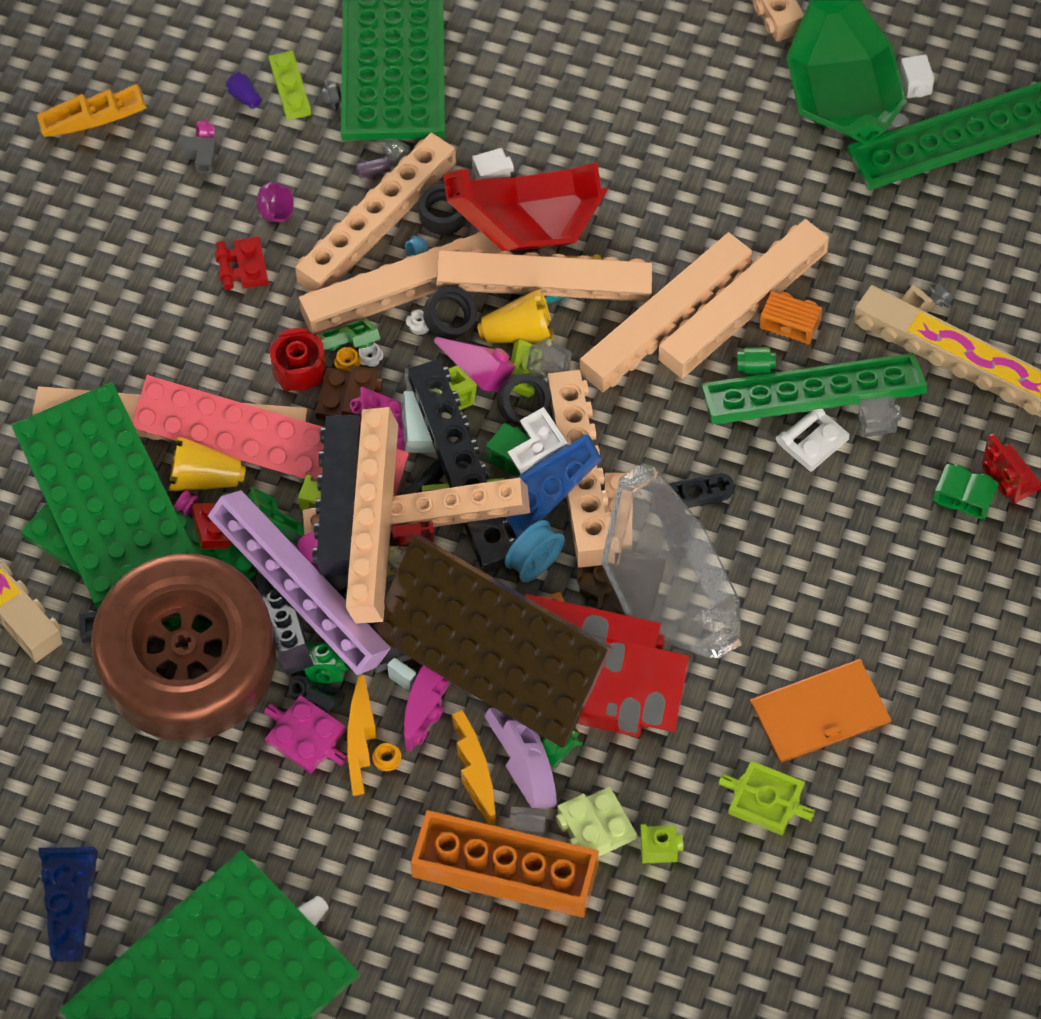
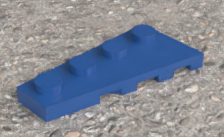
M589 435L582 436L517 477L521 478L528 486L530 513L506 516L517 538L528 527L541 521L602 460Z

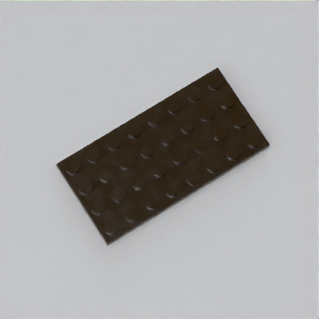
M419 534L412 536L384 601L383 622H375L373 630L391 647L559 747L564 748L567 746L612 647Z

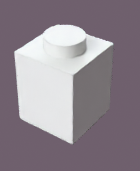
M927 55L902 58L900 76L906 97H923L932 94L934 76Z
M502 148L472 156L473 173L476 179L511 178L510 172H514L511 158L505 157Z

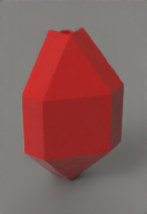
M598 162L572 169L512 178L470 180L468 169H460L443 174L447 202L501 251L554 248L576 243L609 189L601 188Z

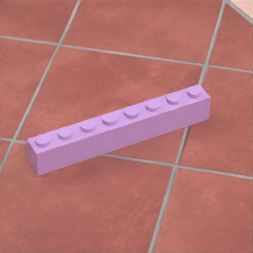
M242 491L221 496L208 515L212 522L357 675L377 668L391 647L368 623L355 624L346 609V600L320 575L316 568Z

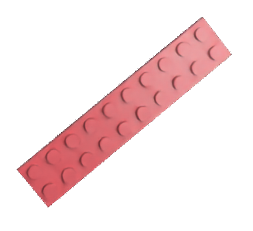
M146 376L132 422L135 429L176 441L177 436L184 437L241 461L305 479L306 475H311L312 480L317 482L318 474H322L323 467H319V451L324 450V444H321L320 429L322 426L153 376ZM396 449L393 496L398 494L410 454L400 449Z

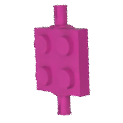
M301 695L285 712H282L273 704L268 705L269 709L266 707L264 714L277 721L275 727L265 738L266 743L310 774L327 758L336 762L340 767L344 765V762L346 763L348 756L335 749L338 740L346 732L345 725Z

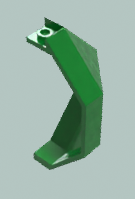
M810 0L786 57L799 115L825 128L867 144L888 129L907 102L893 45L861 0Z

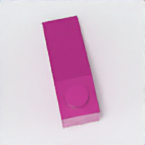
M440 337L434 339V342L482 390L498 392L499 387L510 377L516 368L509 360L510 356L500 348L491 349Z

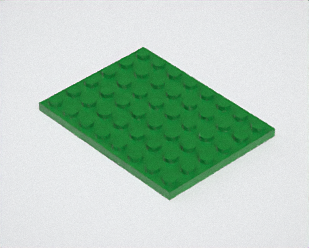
M240 850L59 1010L66 1019H313L354 982L360 974L256 864Z

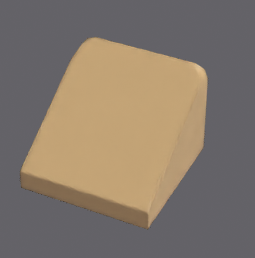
M914 284L901 298V300L927 313L937 304Z

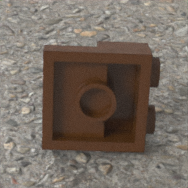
M352 366L351 371L326 368L315 412L316 419L326 420V416L359 415L361 421L362 414L353 413L352 409H350V402L352 399L361 396V387L379 394L382 393L383 378L379 377V369Z

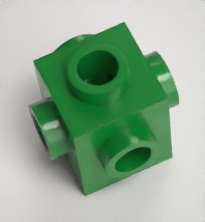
M327 642L307 643L314 666L304 669L310 681L313 683L343 682L345 670L349 669L344 660Z

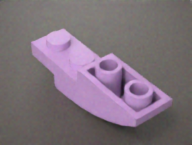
M489 708L484 717L510 756L506 768L532 808L555 807L557 798L553 775L538 734L496 708Z

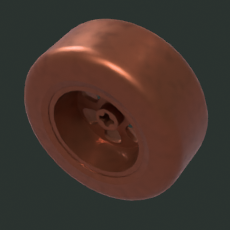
M172 554L144 562L129 571L115 583L103 599L94 620L91 642L92 657L106 696L116 711L126 721L141 731L158 738L174 741H195L226 732L242 722L259 705L269 688L274 674L276 646L269 611L264 599L252 582L240 571L212 557L198 554ZM197 615L204 616L213 623L203 633H198L192 629L194 618ZM181 616L182 626L173 632L168 631L162 625L164 621L170 618ZM156 637L164 640V651L148 654V639ZM215 640L222 641L221 656L215 658L204 653L206 643ZM186 644V646L189 648L187 650H183V648L180 646ZM167 661L177 665L175 676L171 680L162 677L156 672L158 667ZM195 663L202 664L208 670L206 674L191 680L188 678V667Z

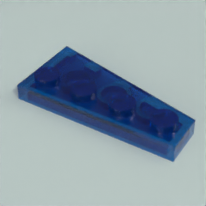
M95 847L38 848L42 863L41 877L45 891L44 905L48 918L46 923L50 958L54 962H82L98 851Z

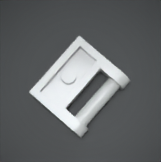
M823 409L808 411V414L787 432H781L776 437V441L784 450L812 472L847 442L850 434L826 415ZM816 421L820 426L797 445L793 440Z

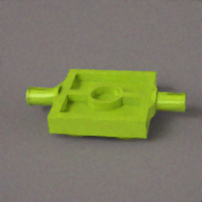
M751 761L746 773L739 780L724 773L719 780L718 785L734 790V799L729 807L728 814L783 836L789 821L795 815L810 822L814 817L815 810L799 804L805 782Z

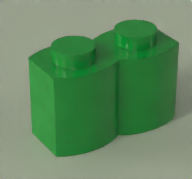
M946 464L935 490L933 501L941 506L960 510L972 517L986 519L999 483L987 474H972L961 465Z

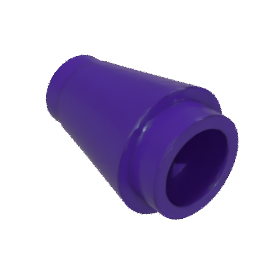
M236 72L227 80L225 86L228 88L229 94L250 109H255L260 105L262 98L246 74L242 75L241 72Z

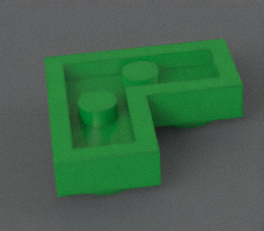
M367 318L316 334L322 340L324 350L328 349V351L338 350L347 342H350L355 348H367L372 346L374 341L380 339L378 329Z
M251 489L247 497L289 541L297 544L304 536L303 524L278 512L276 498L258 489Z

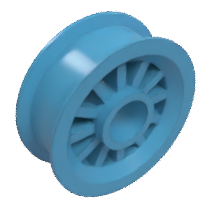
M538 521L528 527L512 544L505 558V566L508 569H515L519 573V578L522 582L532 581L547 570L556 560L564 546L565 537L561 533L555 534L550 529L548 521Z

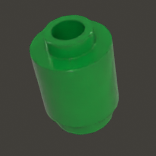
M746 347L744 350H738L737 352L738 372H745V375L770 374L771 369H776V352H770V347Z

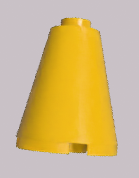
M534 290L481 317V323L477 324L480 338L486 339L487 343H515L519 338L529 343L553 341V329H548L551 317L543 293L541 294L542 290Z
M177 436L176 443L181 444V446H177L176 450H174L170 481H175V484H170L169 491L237 487L238 482L244 481L246 466L241 465V460L195 441Z

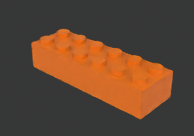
M427 810L411 860V870L413 878L584 918L599 865V850Z

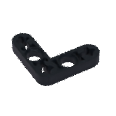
M718 473L667 483L657 488L655 492V505L668 551L674 558L685 559L693 551V536L685 509L728 500L732 496L734 482L729 475ZM717 484H722L725 490L721 491ZM707 486H709L710 494H707ZM690 488H698L702 494L697 498H693L687 494V491ZM678 491H682V500H680ZM668 494L672 501L667 502L663 495ZM676 516L681 519L682 523L678 526H670L667 523V519ZM681 534L682 544L685 545L684 549H680V546L677 545V535Z

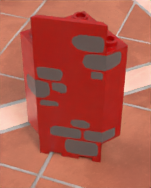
M526 594L525 597L612 647L577 724L638 738L641 736L642 728L648 729V727L675 732L689 655L666 651L663 648L666 635L661 634V623Z

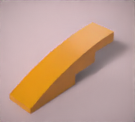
M135 84L115 94L110 89L88 99L81 94L37 114L42 135L48 137L97 127L147 109L141 88L138 84Z
M364 675L358 677L351 701L348 722V763L353 796L364 794L360 768L370 766L366 740L376 738L375 724Z
M463 710L452 714L453 728L461 739L457 742V755L465 766V769L461 770L462 784L488 825L496 826L493 786L486 758L475 731Z

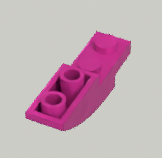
M422 666L413 683L405 710V746L409 752L414 749L416 744L421 745L423 743L429 726L432 722L437 723L443 713L441 696L449 686V680L425 666Z

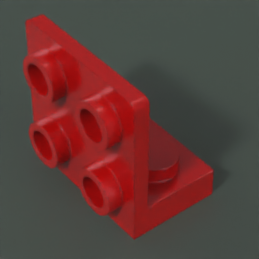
M994 434L989 435L982 467L987 475L992 476L999 483L998 488L1001 494L1008 497L1015 504L1041 490V482L1012 445L1008 444L1004 447Z

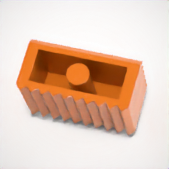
M771 291L761 313L760 328L810 345L821 321L822 307H819L811 300L801 301L795 299L787 292L777 293Z

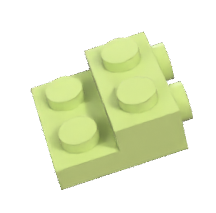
M610 787L588 797L582 794L558 805V815L555 818L561 831H567L570 836L569 844L599 850V856L637 839V833Z

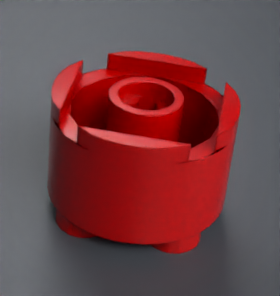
M291 328L280 333L278 339L274 343L272 342L270 346L272 373L275 380L285 391H303L319 386L323 381L326 371L324 346L320 337L309 333V330L304 328Z

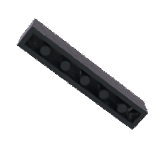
M359 415L326 416L325 427L320 429L321 444H324V450L319 451V467H323L322 474L317 476L318 491H321V498H316V515H319V522L314 523V538L318 539V546L313 547L312 550L313 564H318L320 575L349 574L361 430Z

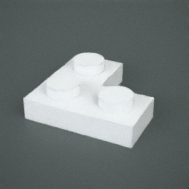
M543 407L520 420L530 439L508 451V454L522 475L568 446V443Z

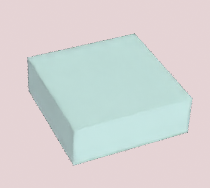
M393 658L387 665L389 678L410 692L416 679V672L398 659Z

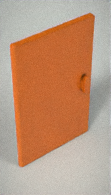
M861 659L749 700L780 763L891 722V718Z

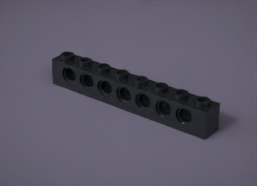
M436 359L408 368L409 384L426 424L449 488L487 483V479H489L486 465L484 463L480 464L477 455L480 454L476 440H471L468 434L470 430L469 421L466 415H461L458 408L461 406L460 398L456 390H451L449 382L452 380L447 366L442 367L440 359ZM433 388H437L441 390L442 393L439 395H432L428 391ZM445 412L450 414L451 418L443 420L438 415ZM450 437H457L461 440V442H459L458 444H451L447 441V439ZM460 461H466L470 464V467L462 469L456 464ZM506 517L463 523L481 571L488 573L506 567V555L515 542L513 537L509 538L507 535L508 523ZM495 535L499 541L489 543L485 540V537Z

